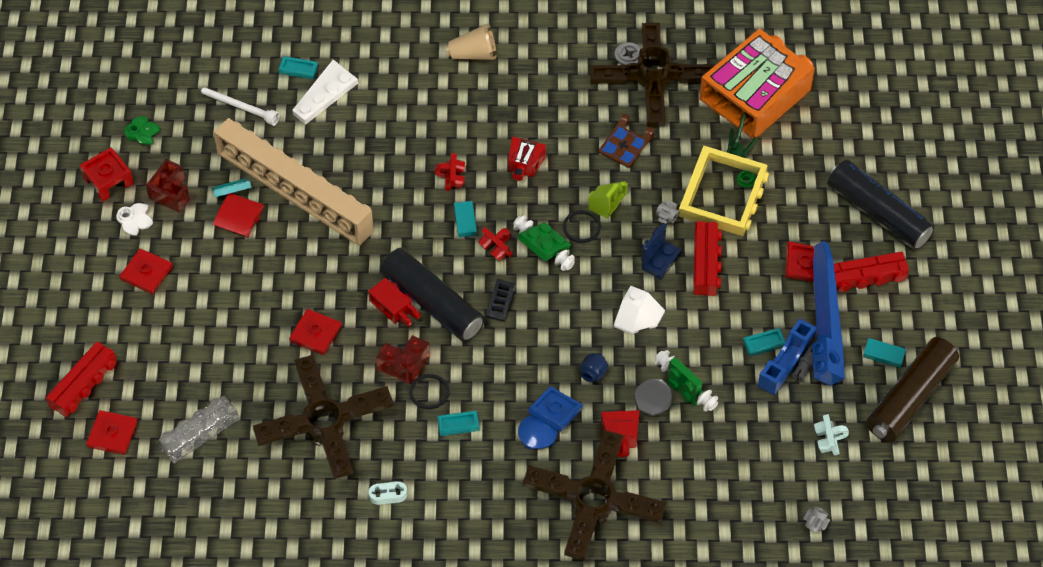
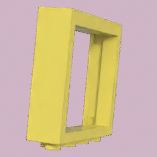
M703 146L679 207V217L694 222H717L718 229L744 236L745 231L751 227V215L756 213L758 207L756 201L762 197L764 191L762 185L768 181L770 174L767 172L768 165ZM709 160L758 174L741 221L691 207Z

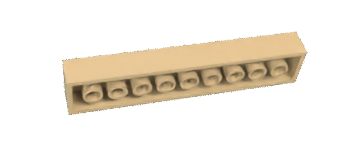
M228 118L214 131L218 155L356 245L360 246L374 232L372 210L368 205L358 202L354 196L344 193L338 186L332 185L324 177L316 175L309 167L302 166L295 158L288 157L281 149L274 148L267 140L260 139L253 131L246 130L239 122H234Z

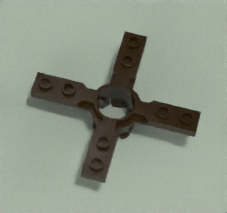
M642 23L643 48L639 51L638 63H629L627 65H590V84H626L629 81H638L639 84L645 87L647 127L665 126L663 86L667 85L671 80H677L680 83H701L702 76L716 64L670 63L669 50L665 47L661 48L660 23ZM657 65L662 67V69H648L646 66Z
M314 355L295 359V366L308 405L304 408L301 415L294 416L290 414L253 425L258 446L308 432L310 439L313 440V444L318 446L322 444L333 478L337 479L353 474V468L342 439L344 432H342L344 422L393 407L394 404L388 386L349 397L347 401L338 403L333 399L327 398ZM328 412L329 417L337 419L333 425L325 428L312 425L314 419L328 416Z
M604 430L591 474L580 481L571 480L567 475L528 465L523 480V487L573 500L576 517L564 551L565 556L584 561L597 519L599 524L606 522V517H609L611 510L661 524L667 502L630 492H616L614 485L610 482L624 435ZM591 489V493L604 496L607 502L602 506L592 507L584 504L581 500L582 497L590 494Z

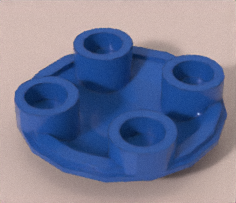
M530 415L521 421L518 427V436L526 449H543L555 444L557 429Z

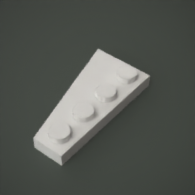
M332 60L292 110L293 115L306 125L356 86L358 79L336 61Z

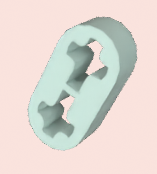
M402 482L375 484L369 489V499L376 505L399 503L407 498V487ZM396 489H400V495H396ZM377 491H380V497H376Z

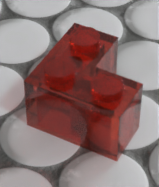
M166 159L146 184L149 199L179 213L190 200L188 187L181 184L185 179L182 166Z
M413 335L403 350L385 343L376 357L377 370L412 384L430 356V343Z

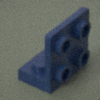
M662 223L660 227H656L651 239L644 242L642 246L643 255L641 257L642 270L660 280L681 254V249L665 241L667 228L665 223Z

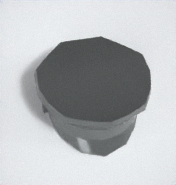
M647 379L638 386L634 398L640 411L654 416L668 410L672 402V392L662 379Z

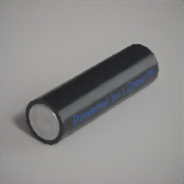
M844 160L831 171L827 183L830 188L913 251L920 249L932 235L935 228L932 222L851 161Z
M397 248L386 257L381 266V273L394 282L462 342H467L480 331L485 317L404 248Z

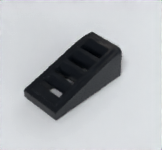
M497 279L486 318L505 322L515 293V283ZM493 309L501 310L503 313L495 312Z

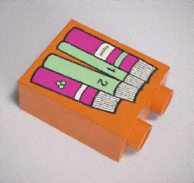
M759 28L702 76L699 100L737 128H739L742 115L746 114L742 132L754 139L811 91L815 68L808 57L796 55L786 48L785 43L780 37L776 35L770 36Z

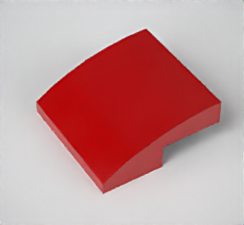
M229 193L220 207L213 225L249 238L254 223L258 222L264 205Z

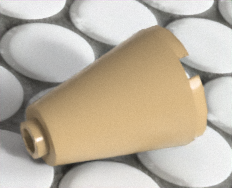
M485 24L449 41L446 46L447 55L451 56L452 59H496L497 55L493 56V51H496L493 32L488 31L490 25Z

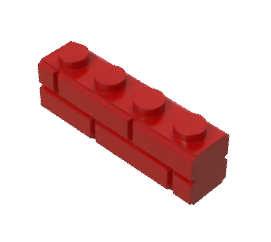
M695 222L694 295L705 294L706 296H715L717 289L721 288V277H717V273H721V261H718V257H721V246L718 245V241H721L722 230H718L717 222Z
M903 252L834 263L836 290L846 292L851 288L863 289L868 285L876 284L880 286L886 282H901L907 279L909 267Z
M98 341L95 342L45 397L48 406L64 417H67L70 412L74 413L78 408L79 402L83 398L86 399L90 395L91 389L96 384L98 385L102 382L105 373L115 367L117 359L114 351Z

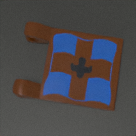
M623 114L616 127L599 148L598 153L629 169L648 142L654 138L655 129L648 127L643 137L626 129L630 123V116Z

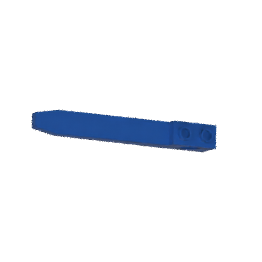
M822 241L815 245L813 257L817 342L812 344L814 379L831 386L845 379L833 257L829 244Z

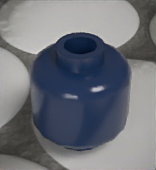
M600 353L588 354L579 366L581 377L590 383L600 381L608 370V363Z

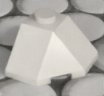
M630 286L622 300L614 328L629 334L638 333L639 330L648 327L649 329L658 326L665 310L648 292Z

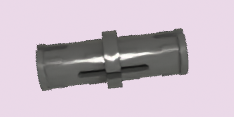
M812 345L808 346L804 356L799 359V365L792 374V378L795 381L800 377L798 382H803L807 372L813 368Z

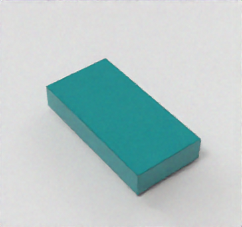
M283 56L278 71L279 74L314 80L318 62Z
M245 178L212 187V192L215 197L251 188V184Z
M473 202L454 203L458 237L477 235Z
M780 328L743 337V343L749 357L781 349L786 342Z
M868 338L863 357L901 368L906 349Z
M477 410L437 416L440 436L479 431Z

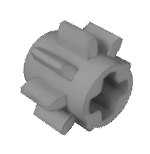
M672 201L662 202L656 211V215L659 216L658 221L669 224V222L674 223L679 215V210L676 209L677 204Z
M814 507L813 510L809 508L803 518L807 521L805 526L814 532H819L820 529L825 530L830 522V519L827 518L828 513L820 507Z

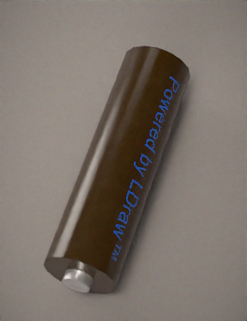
M940 337L930 339L867 418V427L877 438L885 442H894L957 363L959 353L949 341Z

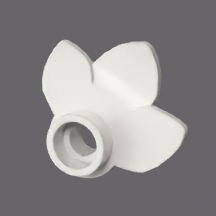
M137 203L131 207H122L116 215L117 221L122 224L123 230L129 235H137L139 229H146L153 224L152 219L145 214L148 209L146 204Z

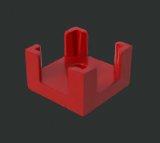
M112 147L79 165L83 179L86 183L90 181L93 184L97 196L102 202L110 198L108 189L124 180L126 188L134 184L131 170Z

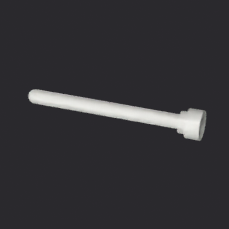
M205 87L201 89L203 95L260 116L270 125L275 126L279 121L280 113L277 111H264Z

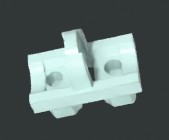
M829 414L823 416L824 421L814 424L817 436L827 434V438L818 440V446L821 453L832 451L834 455H838L840 452L837 440L846 438L849 435V430L843 425L834 427L833 422L830 421Z

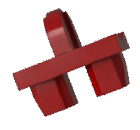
M451 153L450 160L446 164L439 163L435 166V175L445 178L444 190L450 191L452 187L461 188L463 186L464 176L457 175L456 172L463 173L465 162L457 160V154Z
M484 227L481 230L484 235L478 241L479 245L486 251L492 244L496 245L490 254L497 261H500L506 255L510 258L513 252L504 244L511 235L510 231L507 228H503L494 235Z

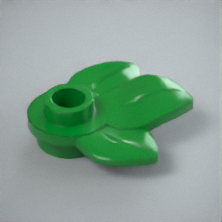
M139 116L134 118L131 124L125 126L124 134L128 140H137L140 144L150 145L153 144L151 136L157 134L161 128L156 123L148 122L146 116Z

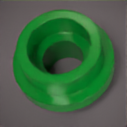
M745 170L737 176V183L740 187L751 188L754 186L756 178L752 172Z

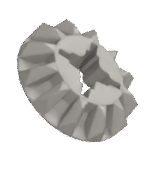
M630 42L619 45L615 50L616 61L620 62L621 65L638 63L641 47Z

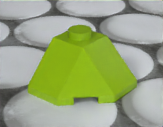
M623 181L598 186L588 196V209L608 219L627 195L628 183Z

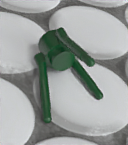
M746 114L742 115L734 143V129L731 128L727 153L746 158L747 153L758 140L755 137L745 150L743 145L738 143Z

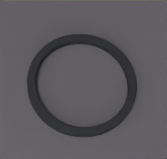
M585 210L570 213L563 222L565 235L570 240L578 243H587L594 240L601 230V223L598 217ZM586 214L596 220L598 230L590 238L577 239L567 232V221L574 215Z
M424 374L412 382L409 394L416 406L428 410L436 409L442 406L448 399L449 387L442 377L435 374ZM425 378H435L444 384L446 395L438 404L431 406L422 405L413 397L412 391L415 384Z

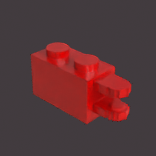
M387 278L381 280L368 291L369 302L394 324L401 321L409 327L412 322L407 317L408 314L416 320L421 317L419 311L412 306V300L409 295L403 294L398 286Z

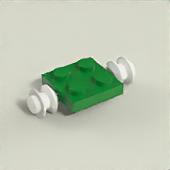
M526 215L515 219L513 229L514 231L520 230L518 239L543 261L555 257V265L561 264L562 271L573 267L575 256H568L571 244L553 230L551 226L543 222L533 227V221H527Z
M668 350L661 351L656 355L655 365H661L662 372L668 371L667 382L673 390H677L686 402H690L694 407L703 404L704 411L715 409L718 405V396L712 397L711 390L702 391L703 382L675 356L669 357L670 352Z

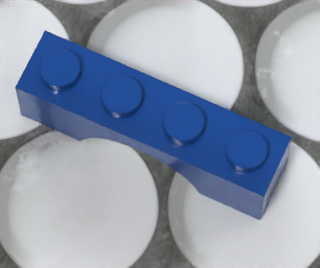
M799 318L790 331L779 354L773 361L769 360L761 371L758 387L775 396L799 362L800 357L804 355L808 346L814 341L817 327Z

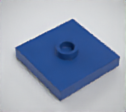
M550 386L529 407L528 413L561 432L582 410L583 404Z

